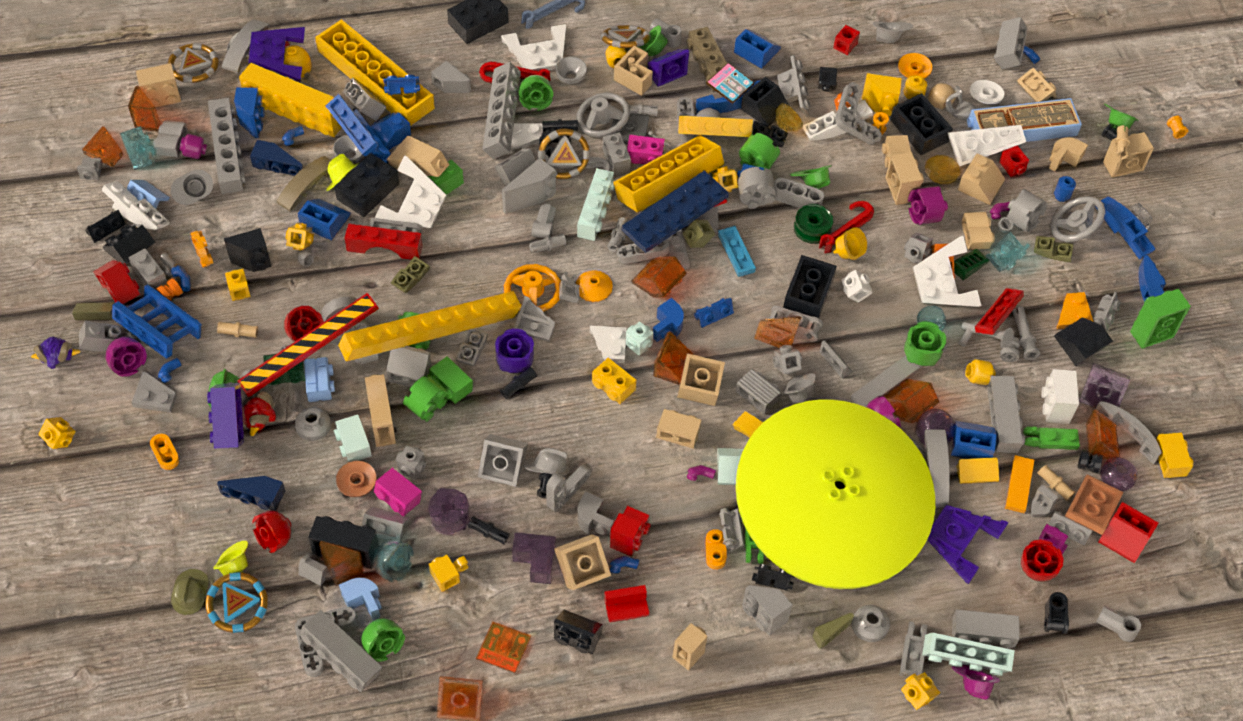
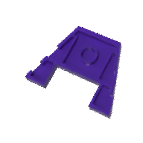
M305 27L251 32L248 63L275 71L284 77L287 76L300 83L302 67L285 65L283 63L285 41L304 43Z
M946 505L932 525L927 540L958 575L969 584L979 567L961 555L979 529L999 539L1008 522L1004 520L996 521L985 515L983 517L971 514V511Z

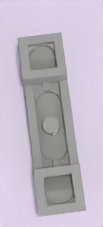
M255 19L248 22L239 31L230 45L222 68L239 73L246 62L245 56L250 50L251 32L268 30L270 24Z
M1101 401L1094 414L1108 426L1114 421L1142 445L1139 452L1151 463L1155 464L1162 452L1152 433L1127 411L1113 404Z
M925 430V450H927L928 468L934 484L935 508H945L946 505H949V455L945 430Z

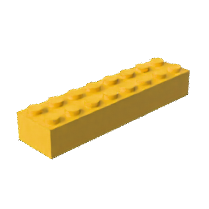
M342 19L315 37L317 51L350 79L353 77L380 99L389 112H399L410 123V126L435 109L433 94L421 84L420 91H417V93L404 94V88H400L401 94L388 95V93H385L383 79H386L388 76L401 78L409 74Z

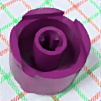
M939 186L912 190L909 194L908 202H911V208L908 209L910 217L915 224L924 225L942 221L944 212L948 209V204L943 199Z

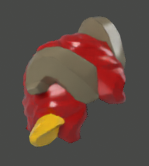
M264 391L260 392L257 397L249 400L242 408L243 422L250 429L251 436H254L257 431H261L268 422L276 420L273 399Z

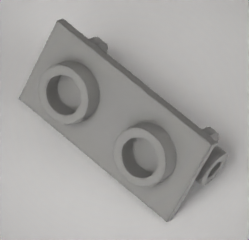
M1114 292L1113 297L1110 295L1102 297L1093 318L1095 323L1105 327L1106 332L1110 325L1114 323L1115 312L1119 311L1120 308L1117 292Z
M728 508L721 509L719 517L721 518L722 526H724V529H722L723 544L726 545L727 552L729 553L744 546L738 508L731 512Z
M1055 511L1048 524L1058 528L1062 533L1068 535V538L1084 546L1093 531L1065 517L1061 511L1059 513Z

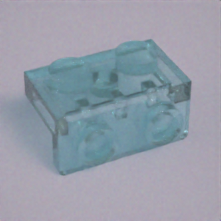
M1009 232L986 254V257L999 272L1005 269L1009 271L1017 264L1015 262L1017 259L1019 260L1027 254L1026 250L1030 245L1027 243L1022 246L1015 236Z

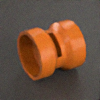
M173 278L169 279L166 285H160L156 288L161 295L172 301L174 296L178 297L183 294L181 287Z

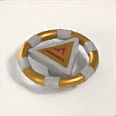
M633 25L609 27L601 34V39L604 43L613 47L626 48V50H630L633 46H643L651 38L647 30ZM640 34L644 36V38L633 41ZM608 35H610L613 39L616 38L617 40H612L608 38Z
M191 43L177 48L170 55L168 64L171 63L175 79L184 83H197L210 78L218 68L219 58L211 47L204 44ZM193 50L207 52L212 62ZM182 53H184L178 73L174 66V62ZM210 67L206 72L201 74L202 69Z
M558 129L549 133L543 139L538 149V159H542L550 166H578L566 173L556 171V179H570L577 176L585 169L590 157V149L586 139L580 133L571 129ZM562 136L546 162L545 149L550 141ZM567 136H571L580 142L583 148L581 162Z

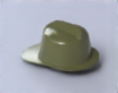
M188 569L177 577L171 596V604L179 614L192 615L202 608L208 589V578L203 571Z

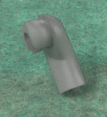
M164 253L160 257V260L165 264L162 271L165 277L169 278L173 276L171 273L172 267H177V264L168 253Z

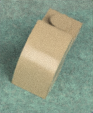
M1066 137L1059 139L1055 142L1049 159L1051 165L1049 169L1056 171L1063 161L1076 167L1083 158L1088 145L1075 138Z

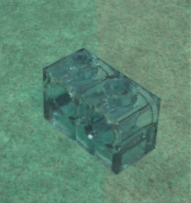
M141 126L120 133L134 170L155 163L153 158L156 155L153 145H148L150 143L147 132L143 133Z

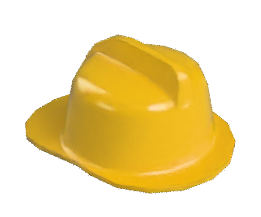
M856 227L836 239V249L833 253H838L842 259L856 260L863 256L867 250V239L864 232Z

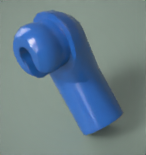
M1024 46L1023 54L1025 53L1033 64L1037 63L1040 57L1033 49Z
M299 126L290 129L283 135L282 141H284L285 146L294 144L292 138L304 134L303 127Z
M182 266L172 267L171 273L173 277L179 276L181 279L182 291H190L189 274Z
M175 358L162 365L158 377L161 378L163 383L172 379L169 374L171 371L182 366L179 359Z
M627 556L616 558L610 562V572L618 574L621 571V567L638 569L639 559Z

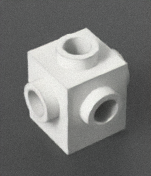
M854 270L841 279L844 293L848 298L858 303L873 293L869 284L870 279L865 273Z

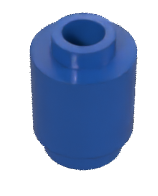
M1069 176L1059 178L1054 190L1055 198L1058 201L1066 202L1072 197L1076 187L1075 180Z

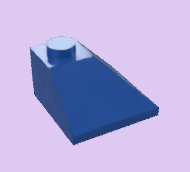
M399 112L390 113L370 125L388 150L402 143L407 136H411L410 123Z

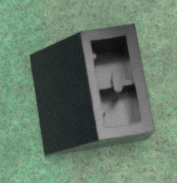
M764 77L742 97L741 110L767 127L790 109L779 86L767 77Z
M128 224L120 229L121 233L116 237L113 235L105 240L106 244L102 248L116 261L128 264L130 262L128 257L143 249H148L156 242L143 224H132L131 226Z
M564 609L555 618L554 639L561 645L575 647L581 653L588 652L593 654L602 635L603 624Z

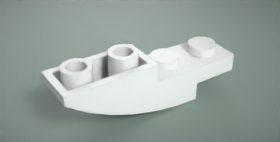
M865 100L858 103L855 116L862 120L873 116V112ZM833 111L802 126L810 141L832 138L847 133L837 126L835 122L836 114Z
M118 180L103 186L102 191L114 201L112 208L119 210L121 215L137 225L143 224L145 228L153 230L169 225L170 222L146 199L138 200Z

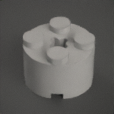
M752 167L740 173V177L737 179L739 197L742 203L748 205V208L755 209L758 206L775 201L774 179L769 169L759 170V167Z
M1023 189L1018 198L1012 199L1009 203L1008 208L1010 211L1007 217L1013 222L1014 226L1029 233L1040 223L1038 218L1040 215L1044 216L1047 202Z

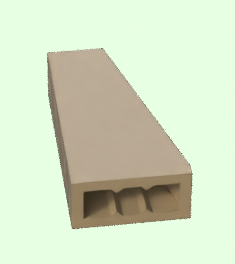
M407 136L387 158L390 166L398 170L403 157L407 156L426 176L439 177L449 166L440 150L411 136Z
M384 374L365 377L376 447L396 444Z

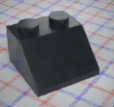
M261 228L224 238L230 263L252 272L272 267Z
M1084 317L1054 335L1075 366H1078L1113 342L1102 325Z

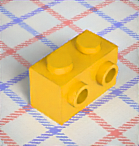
M610 358L604 360L592 371L594 386L602 389L611 400H615L619 404L636 390V379Z
M1182 432L1159 434L1156 441L1162 452L1158 460L1163 477L1187 476L1193 468V459L1189 456L1188 444L1184 440Z

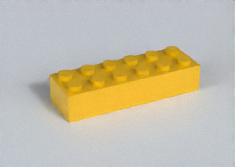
M250 63L239 76L241 88H258L259 95H262V107L265 110L272 111L279 116H284L293 122H298L310 129H315L324 135L334 138L342 127L325 106L334 98L333 96L253 63Z
M701 135L691 139L614 181L617 199L636 212L645 210V208L658 202L704 170L710 173L723 166L724 160L721 146Z

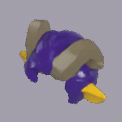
M52 336L34 347L35 354L31 358L39 359L42 363H46L50 369H55L58 363L65 360L70 361L73 355L81 351L72 349V344L64 339Z

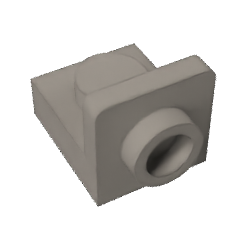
M83 158L82 164L77 167L80 178L99 180L102 160L101 158Z

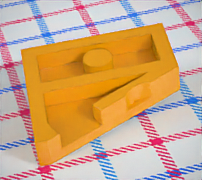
M1085 292L1067 293L1056 328L1065 329L1082 317L1093 321Z

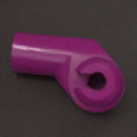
M1010 202L995 204L990 210L991 218L993 220L1000 219V212L1010 211L1008 208Z
M704 465L690 467L687 471V479L696 481L698 475L714 479L716 470Z

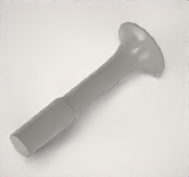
M962 323V330H965V333L961 340H959V345L963 347L967 345L966 343L971 335L976 333L975 324ZM1007 328L1002 332L996 331L993 335H983L1000 339L1003 346L1008 347L1013 340L1014 332L1012 328Z

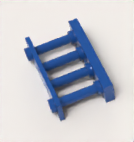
M339 94L325 105L362 155L366 157L372 153L387 164L389 163L387 158L391 155V152L358 109L353 111Z
M148 284L144 286V298L127 307L119 301L112 304V319L166 359L172 356L173 343L189 333L197 339L201 338L202 324ZM147 304L155 307L154 310L142 317L134 313ZM162 313L169 318L156 327L147 323ZM175 323L183 328L169 337L161 333Z

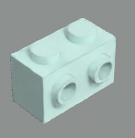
M358 414L335 421L337 429L333 431L336 440H341L340 452L342 457H347L348 463L372 456Z

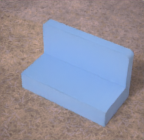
M130 180L127 190L138 200L146 199L155 209H157L160 201H169L170 198L145 180Z

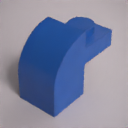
M670 298L657 307V319L660 323L653 327V339L656 342L666 339L671 333L677 337L682 331L683 310L673 298Z

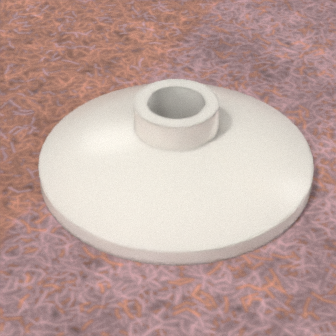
M989 80L975 81L970 87V93L973 98L981 103L997 104L1004 98L1002 87Z

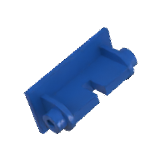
M406 75L401 78L388 76L386 79H383L384 92L388 93V95L401 94L400 88H404V94L420 91L419 76Z
M721 298L719 301L711 304V307L706 306L702 309H697L694 316L697 320L700 319L701 328L734 314L732 298Z

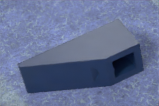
M257 140L250 155L252 167L260 170L264 169L295 176L303 169L302 163L272 142Z
M267 476L217 482L219 491L223 496L237 498L245 504H255L263 510L270 509L276 511L286 492L282 481Z

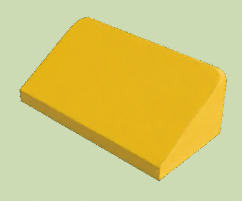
M997 458L960 459L957 463L956 468L960 484L999 482Z

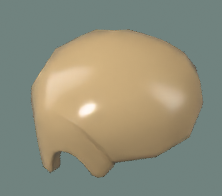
M946 83L936 84L930 90L928 100L934 107L944 109L947 98L954 94L955 90ZM956 98L951 100V104L954 103Z

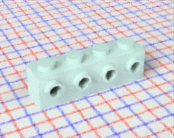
M596 168L577 224V237L595 241L597 233H600L602 218H605L607 213L606 206L611 201V191L615 189L613 184L616 181L614 180V172Z
M929 633L925 635L922 656L929 657V661L941 663L942 660L949 661L951 666L962 667V664L969 665L970 670L982 671V669L990 670V674L1002 676L1003 673L1012 672L1015 650L937 633Z

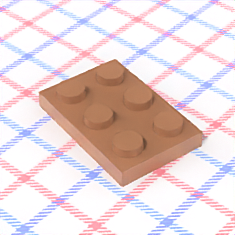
M1086 475L1065 517L1103 535L1124 492L1090 475Z

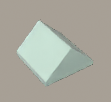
M717 449L718 485H736L738 463L744 449Z

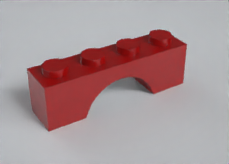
M348 224L344 238L346 251L365 254L370 248L382 247L394 251L401 259L412 260L414 256L420 259L423 247L421 233Z

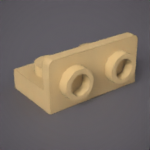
M1034 68L1017 80V83L1035 102H1042L1050 97L1053 99L1057 97L1055 93L1056 87L1051 82L1048 83L1045 80L1046 77L1041 71L1037 72Z

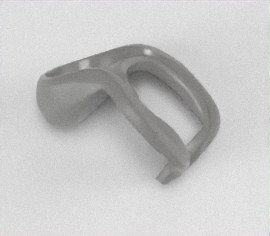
M956 86L955 93L946 100V109L956 118L967 121L971 110L976 109V107L972 103L963 101V91L959 86ZM958 97V107L954 109L951 100Z

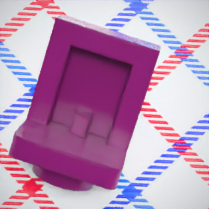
M1045 525L1038 539L1052 542L1056 549L1059 548L1062 555L1068 546L1065 543L1068 535L1062 533L1054 526Z

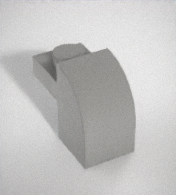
M585 491L578 504L577 519L580 528L586 534H589L593 528L601 535L606 534L610 536L614 521L600 515L603 510V499Z

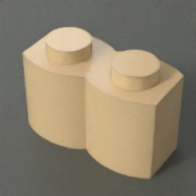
M986 212L964 213L961 221L968 250L990 249L995 241V235L990 229V217L987 216Z

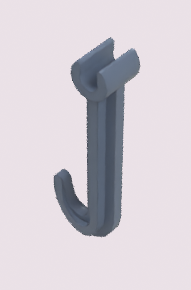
M553 0L534 11L526 10L522 13L521 24L526 22V29H529L533 26V22L574 1L580 2V5L575 7L574 10L576 13L580 12L585 7V0Z

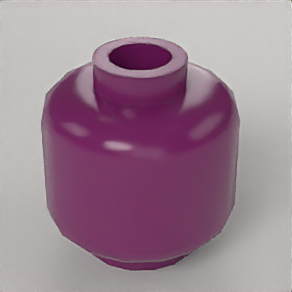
M187 134L185 137H182L179 151H182L185 157L199 159L201 154L205 155L207 144H204L203 137Z

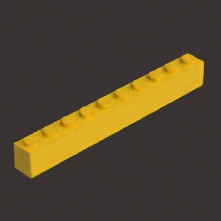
M514 291L347 332L344 333L338 346L347 362L512 319L522 306Z

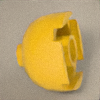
M298 45L285 47L283 64L302 67L301 78L305 77L304 74L309 73L312 68L309 53Z

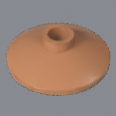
M352 461L343 465L336 475L338 489L349 497H361L368 494L374 488L377 480L374 468L363 461Z

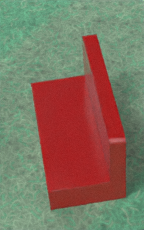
M646 585L605 591L604 602L608 621L611 623L649 616Z

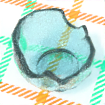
M927 306L917 314V323L923 321L932 322L938 325L941 331L944 330L946 317L941 308Z

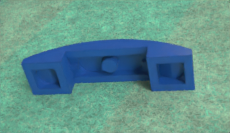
M759 81L753 82L734 101L730 100L727 96L715 99L713 95L696 99L695 111L699 113L703 109L712 108L721 114L741 108L743 95Z

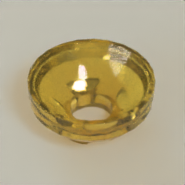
M784 103L778 106L775 120L781 129L786 132H796L803 127L800 116L790 106Z

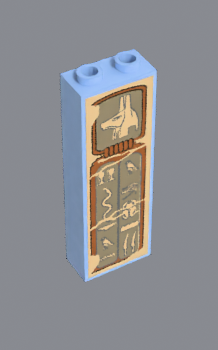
M1071 98L973 109L967 118V125L971 130L1021 125L1026 142L1078 136L1082 125Z

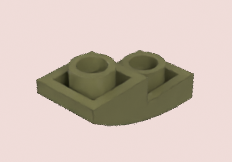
M1036 236L1034 253L1053 260L1071 262L1074 244L1055 242L1054 237Z
M414 256L405 269L401 268L390 283L402 292L407 293L425 276L430 266Z

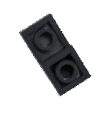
M754 121L752 125L753 135L761 133L774 141L772 143L773 146H784L788 132L775 125L769 128L757 121Z

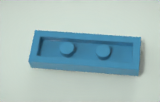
M736 226L718 230L720 241L737 276L741 277L755 273L756 267Z

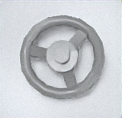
M604 92L595 94L586 99L580 106L576 115L578 127L590 137L602 138L606 135L615 134L627 124L630 116V106L625 98L616 93ZM606 99L619 102L623 107V112L610 105ZM591 105L592 110L585 125L583 115L585 110ZM612 119L620 120L615 126L607 130H592L597 124H606Z
M1091 196L1078 197L1067 202L1053 217L1051 223L1052 235L1057 240L1067 243L1076 242L1090 236L1099 228L1104 220V203L1098 198ZM1080 204H1086L1083 210L1074 211L1069 215L1068 219H1061L1071 208ZM1096 206L1098 208V215L1092 223L1094 207ZM1058 227L1075 232L1076 234L1064 235L1058 230Z

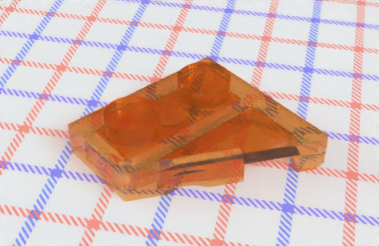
M104 126L100 128L82 149L83 154L91 158H101L102 163L114 167L123 156L121 148Z
M802 317L761 319L754 339L778 348L784 345H791L792 347Z

